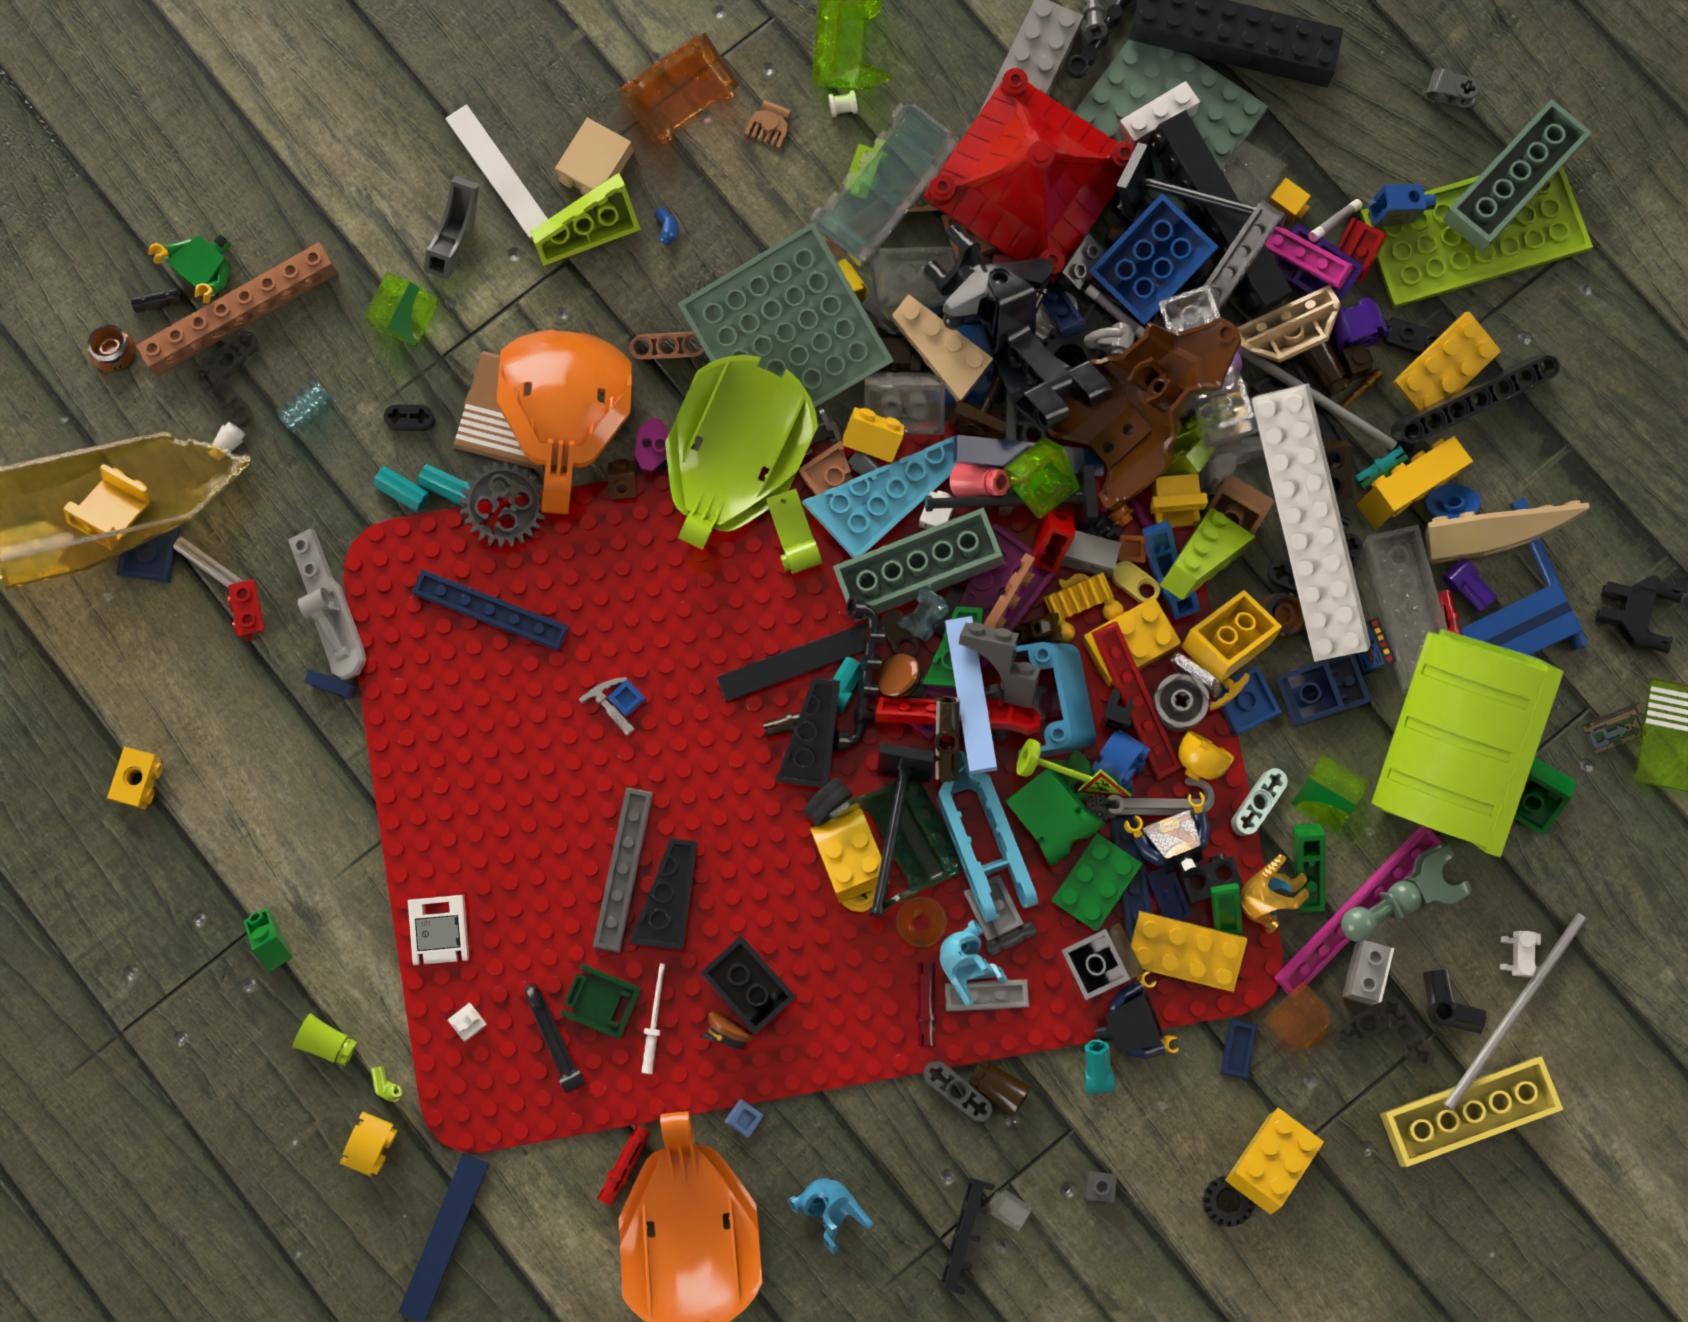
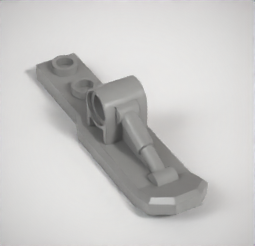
M308 529L288 540L307 590V595L298 599V606L306 619L315 622L329 661L331 676L341 681H348L360 674L366 662L364 647L342 587L332 577L316 531Z

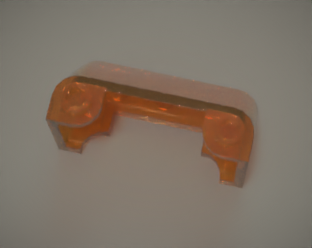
M705 32L693 36L619 87L615 93L654 144L659 142L663 145L674 137L672 132L677 126L713 101L720 98L723 102L736 94L734 89L740 85Z

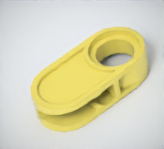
M1129 561L1119 562L1115 566L1112 580L1116 586L1141 604L1152 597H1155L1157 600L1160 594V586L1155 579ZM1144 584H1149L1154 588V595L1150 598H1145L1140 594L1139 588Z

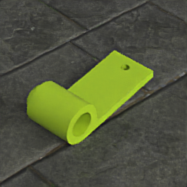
M796 488L767 498L766 501L785 553L780 556L785 571L791 570V573L795 574L822 564L818 547L813 539Z

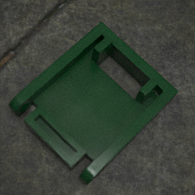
M581 963L579 969L588 972L589 975L584 977L576 974L564 1002V1005L574 1008V1011L570 1013L567 1010H561L560 1015L621 1040L642 988ZM625 996L630 998V1002L621 1023L618 1024L611 1020L621 997Z

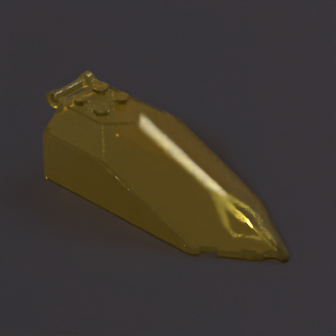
M161 431L0 467V578L3 579L5 589L87 571L191 521L198 512L250 465V456L248 454L238 456L232 454L230 449L190 438L188 442L173 438L172 433ZM103 464L112 469H119L126 477L133 481L138 480L147 487L150 504L128 528L89 536L66 521L63 508L69 501L79 506L103 480L100 469Z

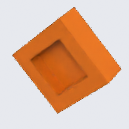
M1119 535L1121 547L1118 554V563L1129 561L1133 564L1144 565L1146 558L1143 546L1145 544L1144 536Z

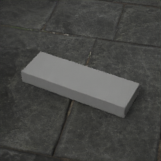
M1027 979L1007 980L1005 983L1000 981L966 982L973 999V1004L969 1006L964 1004L952 983H945L946 1012L1029 1008Z

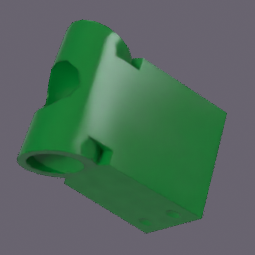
M1048 768L1005 801L1039 842L1045 858L1052 867L1070 853L1075 840L1089 838L1105 825L1102 819L1084 806L1059 772Z

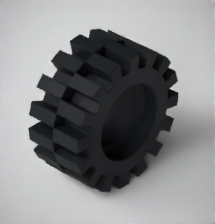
M1227 1176L1217 1177L1204 1190L1205 1194L1202 1197L1204 1211L1218 1225L1226 1227L1242 1225L1251 1217V1212L1255 1208L1254 1202L1225 1181ZM1225 1190H1232L1239 1197V1205L1233 1212H1225L1219 1207V1195Z

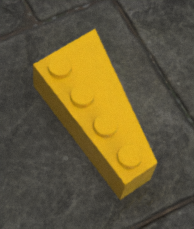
M1455 436L1447 441L1443 438L1439 439L1429 447L1431 451L1425 453L1423 450L1410 459L1412 463L1407 466L1401 463L1391 471V476L1386 478L1382 475L1371 483L1373 488L1356 506L1374 531L1381 527L1388 518L1396 517L1413 502L1416 503L1429 494L1432 488L1435 490L1473 462Z

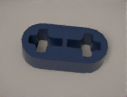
M308 670L304 683L348 700H351L356 688L349 683L313 670Z

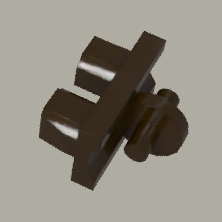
M1051 613L1019 624L1018 627L1013 629V633L1019 634L1017 644L1055 643L1062 640L1061 627L1058 625L1059 613Z

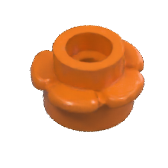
M1125 503L1109 515V518L1114 522L1112 525L1118 524L1120 527H1123L1133 518L1130 514L1133 512V508L1129 509Z

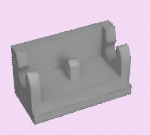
M1075 530V537L1060 565L1094 575L1103 572L1106 578L1111 579L1121 543Z

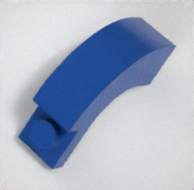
M1168 520L1142 529L1145 540L1143 546L1148 564L1159 586L1178 557L1172 528ZM1160 586V594L1175 620L1200 611L1196 590L1181 600Z

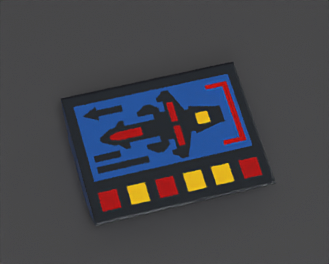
M1379 617L1366 622L1371 643L1368 651L1354 653L1362 675L1375 672L1396 662Z

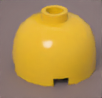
M1192 731L1186 733L1179 747L1180 762L1187 768L1185 774L1196 781H1199L1201 777L1208 780L1219 778L1228 770L1235 757L1225 749L1218 748L1212 744V741Z

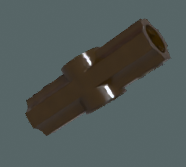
M954 696L936 698L935 779L941 782L959 780L960 699ZM950 735L954 738V741L952 743H945L941 740V737Z

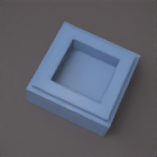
M739 1099L724 1122L749 1138L764 1115L742 1099Z

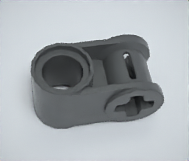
M1435 69L1431 76L1426 97L1434 102L1467 109L1474 104L1480 90V85L1472 77L1453 73L1447 69Z

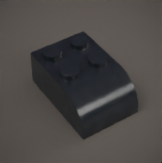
M742 936L737 938L700 972L755 1035L797 998Z

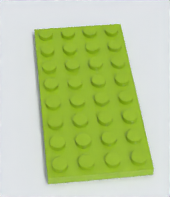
M1562 167L1484 253L1480 252L1443 220L1449 208L1479 176L1425 191L1424 195L1433 194L1435 196L1436 206L1434 210H1425L1416 221L1376 228L1388 235L1375 260L1392 308L1394 309L1590 251L1593 245L1564 168ZM1368 208L1361 210L1359 213L1361 221L1372 226Z

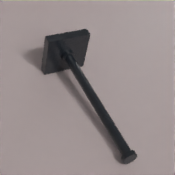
M1139 142L1116 185L1124 213L1135 217L1148 189L1251 216L1256 206L1153 179L1155 171L1148 145ZM1280 210V212L1284 214V216L1278 223L1277 227H1282L1284 225L1286 220L1285 211Z
M1083 465L1072 478V481L1077 486L1073 489V493L1030 494L1022 498L1019 495L932 498V495L925 496L926 512H932L933 509L1073 504L1076 531L1087 530L1098 518L1094 465Z
M881 742L877 773L897 777L873 906L869 908L868 915L871 917H885L886 911L883 908L908 779L930 783L935 752Z

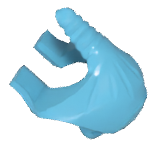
M971 920L968 923L969 926L963 931L948 936L940 949V964L966 1006L973 1004L972 996L966 985L967 981L997 977L998 981L1002 983L1008 980L1002 968L995 964H988L986 959L978 955L981 946V940L978 936L983 933V930L975 920Z

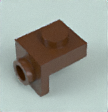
M617 459L608 463L607 478L611 499L636 497L635 461Z

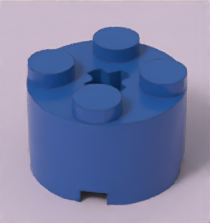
M1119 729L1118 732L1116 731L1101 750L1100 754L1102 755L1099 759L1101 763L1094 762L1090 775L1094 776L1102 769L1119 786L1121 785L1128 791L1132 784V777L1134 774L1139 775L1147 763L1145 760L1151 750Z

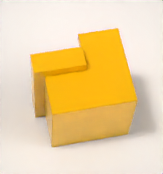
M1199 474L1157 478L1151 487L1152 500L1150 503L1151 514H1154L1155 524L1168 520L1171 528L1198 526L1200 522L1199 510H1205L1208 504L1207 493H1200Z

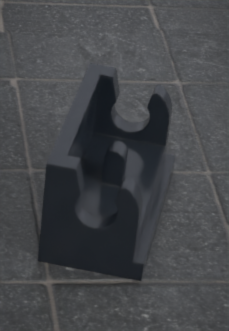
M1113 689L1108 698L1100 726L1117 732L1120 729L1126 733L1132 721L1129 718L1134 701L1133 698H1130L1126 708H1123V705L1118 706L1117 702L1120 699V691Z

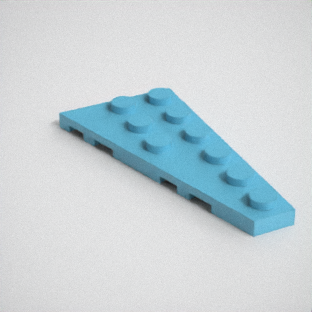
M954 436L913 455L901 458L899 461L854 478L840 486L828 489L819 495L807 498L801 503L852 558L863 555L925 499V496H928L931 491L933 492L950 476L952 469L957 464L953 463Z

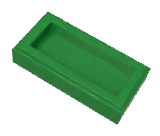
M1238 883L1210 887L1213 929L1231 934H1242L1241 899Z

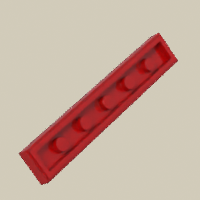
M1114 621L1091 632L1115 689L1120 691V700L1123 707L1126 708L1129 699L1133 698L1134 706L1129 720H1132L1131 725L1139 742L1151 750L1146 759L1155 779L1159 780L1181 769L1182 767L1156 712L1118 622Z

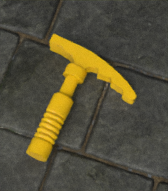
M1192 657L1187 663L1188 667L1215 681ZM1245 673L1236 683L1230 678L1221 682L1224 688L1229 690V693H1225L1223 698L1210 704L1209 709L1211 711L1231 701L1249 681L1250 675Z

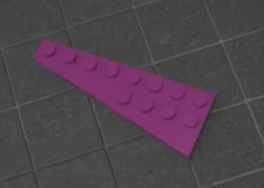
M996 523L992 526V530L1003 555L1005 565L970 578L958 605L959 607L983 608V625L1001 595L1004 596L1005 588L1012 575L1020 570L1021 559L1024 554L1027 553L1032 556V549ZM1033 566L1031 572L1035 575L1027 588L1021 587L1017 594L1021 598L1014 610L1008 609L1005 613L1004 618L1007 621L1003 628L1011 632L1056 573ZM980 654L979 661L982 672L990 661ZM926 686V690L920 699H936L943 696L957 697L956 688ZM910 724L930 740L936 733V725Z

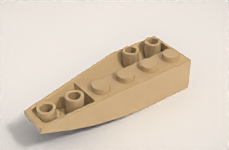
M1579 500L1561 506L1544 505L1533 509H1519L1475 515V512H1465L1459 514V518L1448 519V516L1433 518L1432 522H1428L1424 533L1429 565L1458 561L1461 558L1483 557L1535 541L1585 515L1590 508L1589 503H1581Z

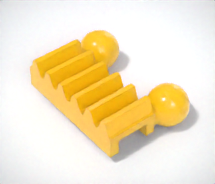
M1103 572L1043 597L1050 614L1059 613L1058 625L1061 627L1063 639L1059 640V642H1070L1075 635L1074 627L1072 624L1065 622L1064 618L1102 602L1105 604L1103 615L1108 621L1124 613L1123 605L1114 600Z

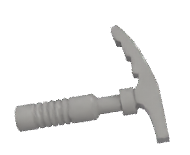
M626 677L601 683L579 698L582 704L592 698H596L598 704H602L606 708V713L622 729L626 736L635 730L620 711L607 701V696L603 693L605 689L608 690L612 686L615 687L620 683L622 684L627 679Z

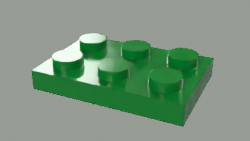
M1097 833L1051 901L1098 932L1143 866V863Z

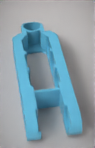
M959 751V780L943 783L938 793L937 803L984 921L989 922L1000 918V915H997L991 898L992 891L986 878L988 875L1007 869L1018 899L1024 909L1037 905L1038 898L990 775L985 773L970 775L967 756L964 752ZM967 789L977 792L1002 859L985 865H981L980 861L977 862L971 847V837H967L961 822L962 814L960 811L957 812L952 799L955 793Z

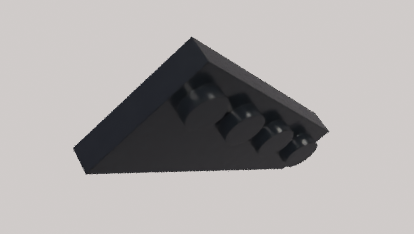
M812 678L775 782L823 788L830 782L841 680Z
M670 838L629 944L684 951L698 847L697 841Z

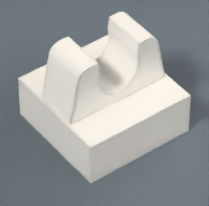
M468 1003L448 1019L464 1042H467L487 1026V1023L471 1003Z

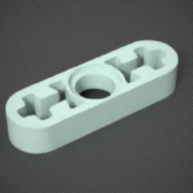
M1277 768L1270 769L1264 772L1231 820L1232 829L1237 835L1248 836L1256 832L1287 786V776L1282 770ZM1275 776L1277 778L1275 781L1277 785L1270 788L1269 791L1264 790L1271 784L1272 780L1270 778ZM1256 795L1262 796L1265 800L1263 810L1256 808L1253 800ZM1250 813L1254 816L1250 817L1247 822L1249 827L1244 829L1242 827V819L1247 818Z

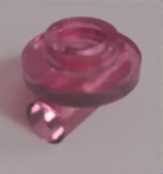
M1048 690L1039 699L1040 711L1047 717H1063L1058 690Z

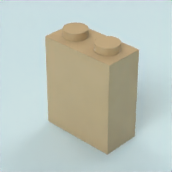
M587 117L555 167L558 180L569 188L574 186L580 189L581 194L586 195L617 173L620 174L634 152L631 141Z

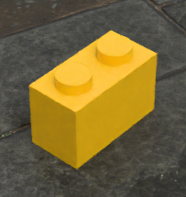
M854 407L843 434L842 445L892 463L904 435V425L895 418H884L876 415L870 409Z

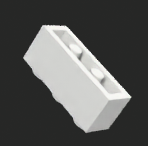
M1185 81L1121 119L1118 134L1123 141L1130 142L1135 147L1138 142L1147 144L1160 123L1184 110L1187 111L1190 117L1197 114L1200 101Z

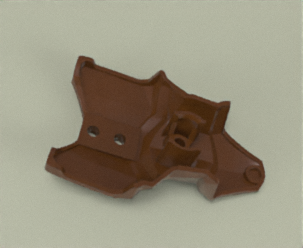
M1220 317L1198 327L1177 332L1149 322L1144 330V335L1127 348L1123 354L1090 360L1091 364L1109 382L1113 392L1112 398L1091 409L1085 407L1078 400L1075 401L1071 397L1066 398L1064 402L1069 409L1070 417L1065 422L1047 430V432L1058 440H1066L1093 447L1107 465V475L1103 490L1098 495L1106 508L1112 511L1116 510L1170 468L1176 459L1173 445L1182 427L1179 418L1199 394L1206 395L1222 389L1228 370L1242 342L1237 327L1231 322ZM1134 428L1133 432L1128 435L1129 430ZM1114 446L1112 452L1109 453V448Z

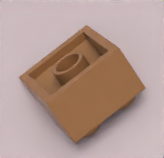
M1228 474L1201 520L1212 507L1254 535L1275 500L1233 475Z

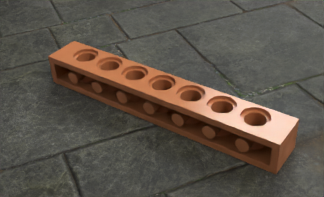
M320 242L137 344L136 347L150 370L158 376L337 275L338 272Z

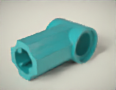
M847 656L833 679L841 680L838 712L840 714L843 713L853 696L852 692L862 675L860 662Z
M1100 1039L1091 1040L1090 1043L1084 1045L1086 1093L1091 1095L1115 1092L1108 1042H1103Z

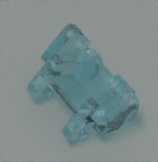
M920 589L917 593L919 596L916 599L920 603L915 611L909 613L903 619L900 618L897 623L900 627L908 629L915 637H920L923 641L933 635L934 628L932 626L937 619H942L949 610L942 596L935 594L931 589Z

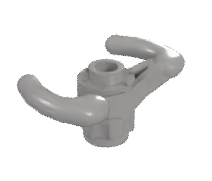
M1116 323L1112 327L1098 329L1085 336L1084 343L1089 349H1101L1107 356L1123 354L1133 344L1135 333L1130 325Z

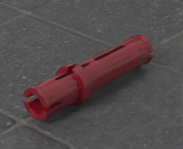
M923 962V964L918 963L919 1009L918 1015H916V1022H918L919 1028L918 1047H936L935 1022H938V1016L935 1015V963Z

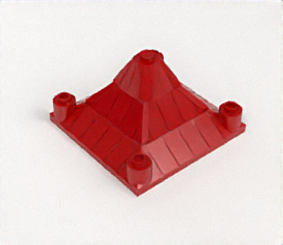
M1012 68L1004 73L1001 83L939 174L932 179L922 199L1014 261L1036 258L1050 261L1053 265V273L1049 277L1050 281L1048 284L1052 286L1116 192V185L1135 146L1127 141L1118 143L1090 125V123L1028 83L1027 74L1023 70Z

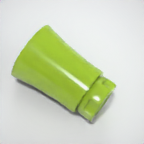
M310 1013L300 1027L292 1048L309 1052L332 1063L337 1062L340 1065L346 1066L354 1053L357 1042L349 1039L347 1035L335 1030Z

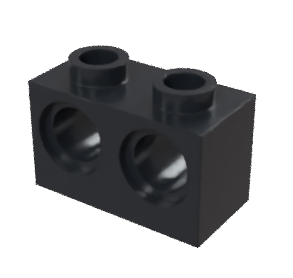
M1225 853L1218 854L1209 858L1210 863L1203 865L1195 862L1199 869L1195 875L1200 876L1204 881L1203 888L1201 889L1192 887L1190 884L1191 877H1184L1182 871L1178 874L1188 906L1211 899L1210 887L1238 883L1240 889L1244 887L1233 855L1226 857ZM1218 867H1224L1229 871L1230 877L1227 881H1222L1217 877L1216 870Z

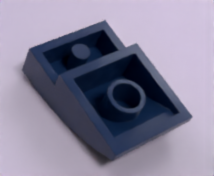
M1355 654L1321 660L1276 676L1294 727L1326 719L1372 703Z

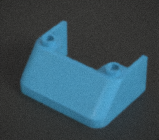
M1049 642L1017 646L1015 660L1029 658L1030 663L1033 666L1041 667V670L1051 668L1054 670L1063 720L1052 722L1046 727L1044 732L1045 745L1041 746L1040 758L1090 748L1095 742L1096 732L1079 650L1071 644ZM1019 750L1017 759L1019 758L1021 750Z

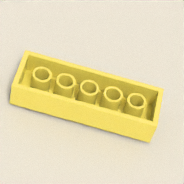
M1541 1056L1476 1078L1453 1111L1446 1109L1443 1104L1456 1086L1380 1113L1400 1167H1408L1563 1110V1107Z

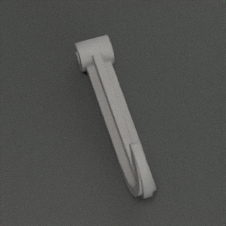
M1187 778L1185 780L1186 785L1200 787L1203 790L1205 801L1202 809L1208 812L1213 806L1215 798L1212 787L1203 779L1196 781L1193 778ZM1111 795L1103 801V804H1112L1115 808L1108 809L1103 813L1107 818H1114L1117 815L1174 816L1189 809L1192 813L1195 812L1194 808L1188 804V799L1122 798L1119 795ZM1191 799L1193 804L1201 803V799Z

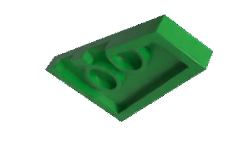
M956 606L951 619L972 616L973 623L982 624L983 608ZM947 629L933 658L929 672L923 681V686L956 688Z

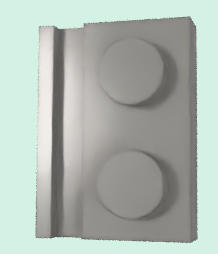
M1000 875L987 880L992 891L991 898L996 913L1000 915L998 919L985 922L972 890L964 891V895L979 926L983 930L987 942L1023 925Z

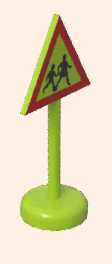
M1028 739L1020 752L1016 769L1018 775L1027 777L1034 772L1037 765L1085 781L1086 783L1078 789L1077 793L1131 797V793L1121 785L1119 786L1102 769L1091 777L1041 759V745L1034 739Z

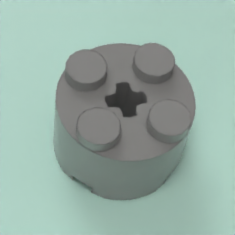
M1173 674L1160 683L1153 695L1152 702L1164 728L1174 733L1185 732L1196 727L1206 715L1209 706V693L1206 686L1197 677ZM1177 700H1185L1186 703L1183 707L1176 706L1175 702Z

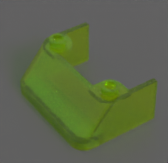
M818 0L812 81L815 85L823 88L868 90L891 80L892 74L864 63L867 20L879 14L882 8L881 0Z

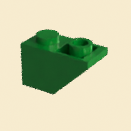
M268 907L252 913L249 918L244 920L252 951L268 972L293 958L289 944Z

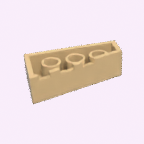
M909 294L893 313L892 322L911 346L916 349L923 361L952 394L957 403L959 400L963 402L992 365L993 358L957 330L946 328L940 317Z

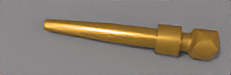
M1380 368L1375 369L1372 375H1368L1363 380V383L1344 401L1341 407L1347 408L1366 389L1371 388L1376 383L1375 380L1380 379L1384 375L1383 371Z

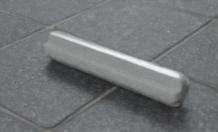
M183 537L178 538L174 543L173 548L226 587L242 582L239 577Z

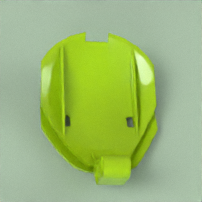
M736 355L723 357L697 370L665 441L672 499L676 508L682 514L688 516L678 539L702 550L713 528L719 531L736 530L769 509L766 501L767 498L789 491L818 428L812 399L800 380L787 368L783 377H780L758 367L761 359L759 356ZM700 436L703 438V442L699 450L695 451L691 448L695 444L696 437ZM765 466L770 470L765 475V481L762 482L758 477Z

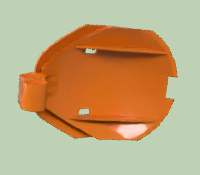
M555 329L537 331L510 342L501 350L496 403L524 455L531 462L545 465L541 512L568 514L573 467L582 468L593 463L630 416L632 363L614 345L584 332L555 331ZM525 385H532L530 395L524 396ZM598 391L604 393V403L597 400Z
M689 1111L661 1114V1132L665 1149L652 1153L646 1159L618 1219L621 1243L622 1297L629 1308L645 1322H730L749 1306L763 1284L757 1205L736 1174L716 1150L704 1145H695ZM725 1214L730 1215L728 1217L730 1229H724L723 1215ZM647 1222L654 1223L655 1237H648Z

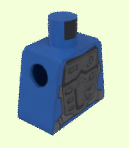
M1421 184L1384 185L1367 204L1371 225L1374 228L1412 223L1425 210L1435 209V196L1433 194L1424 195Z

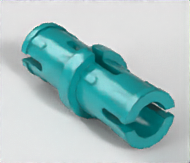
M1401 446L1381 460L1377 458L1374 460L1375 464L1355 475L1359 482L1369 476L1368 479L1361 483L1364 490L1382 475L1388 477L1390 475L1389 472L1395 467L1410 460L1406 454L1395 459L1404 452Z

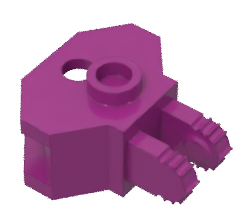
M651 417L638 428L633 459L643 474L652 475L664 464L667 465L665 441L669 431L662 419ZM643 443H648V444L650 445V447H648V448L643 447L642 444H643Z

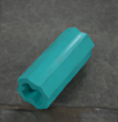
M428 464L424 465L416 482L418 486L458 505H461L459 504L460 499L467 498V496L461 493L462 488L470 489L465 481Z
M385 466L379 470L372 483L375 488L417 513L423 509L430 496L426 490Z

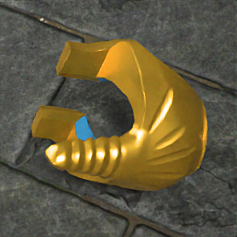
M1278 855L1270 864H1267L1266 867L1253 876L1244 885L1240 895L1241 908L1245 915L1252 921L1261 923L1268 934L1274 932L1279 925L1275 910L1298 909L1309 897L1306 888L1300 891L1294 898L1285 897L1273 892L1276 889L1296 892L1307 882V876L1304 873H1301L1292 880L1285 874L1275 873L1285 862L1286 856Z

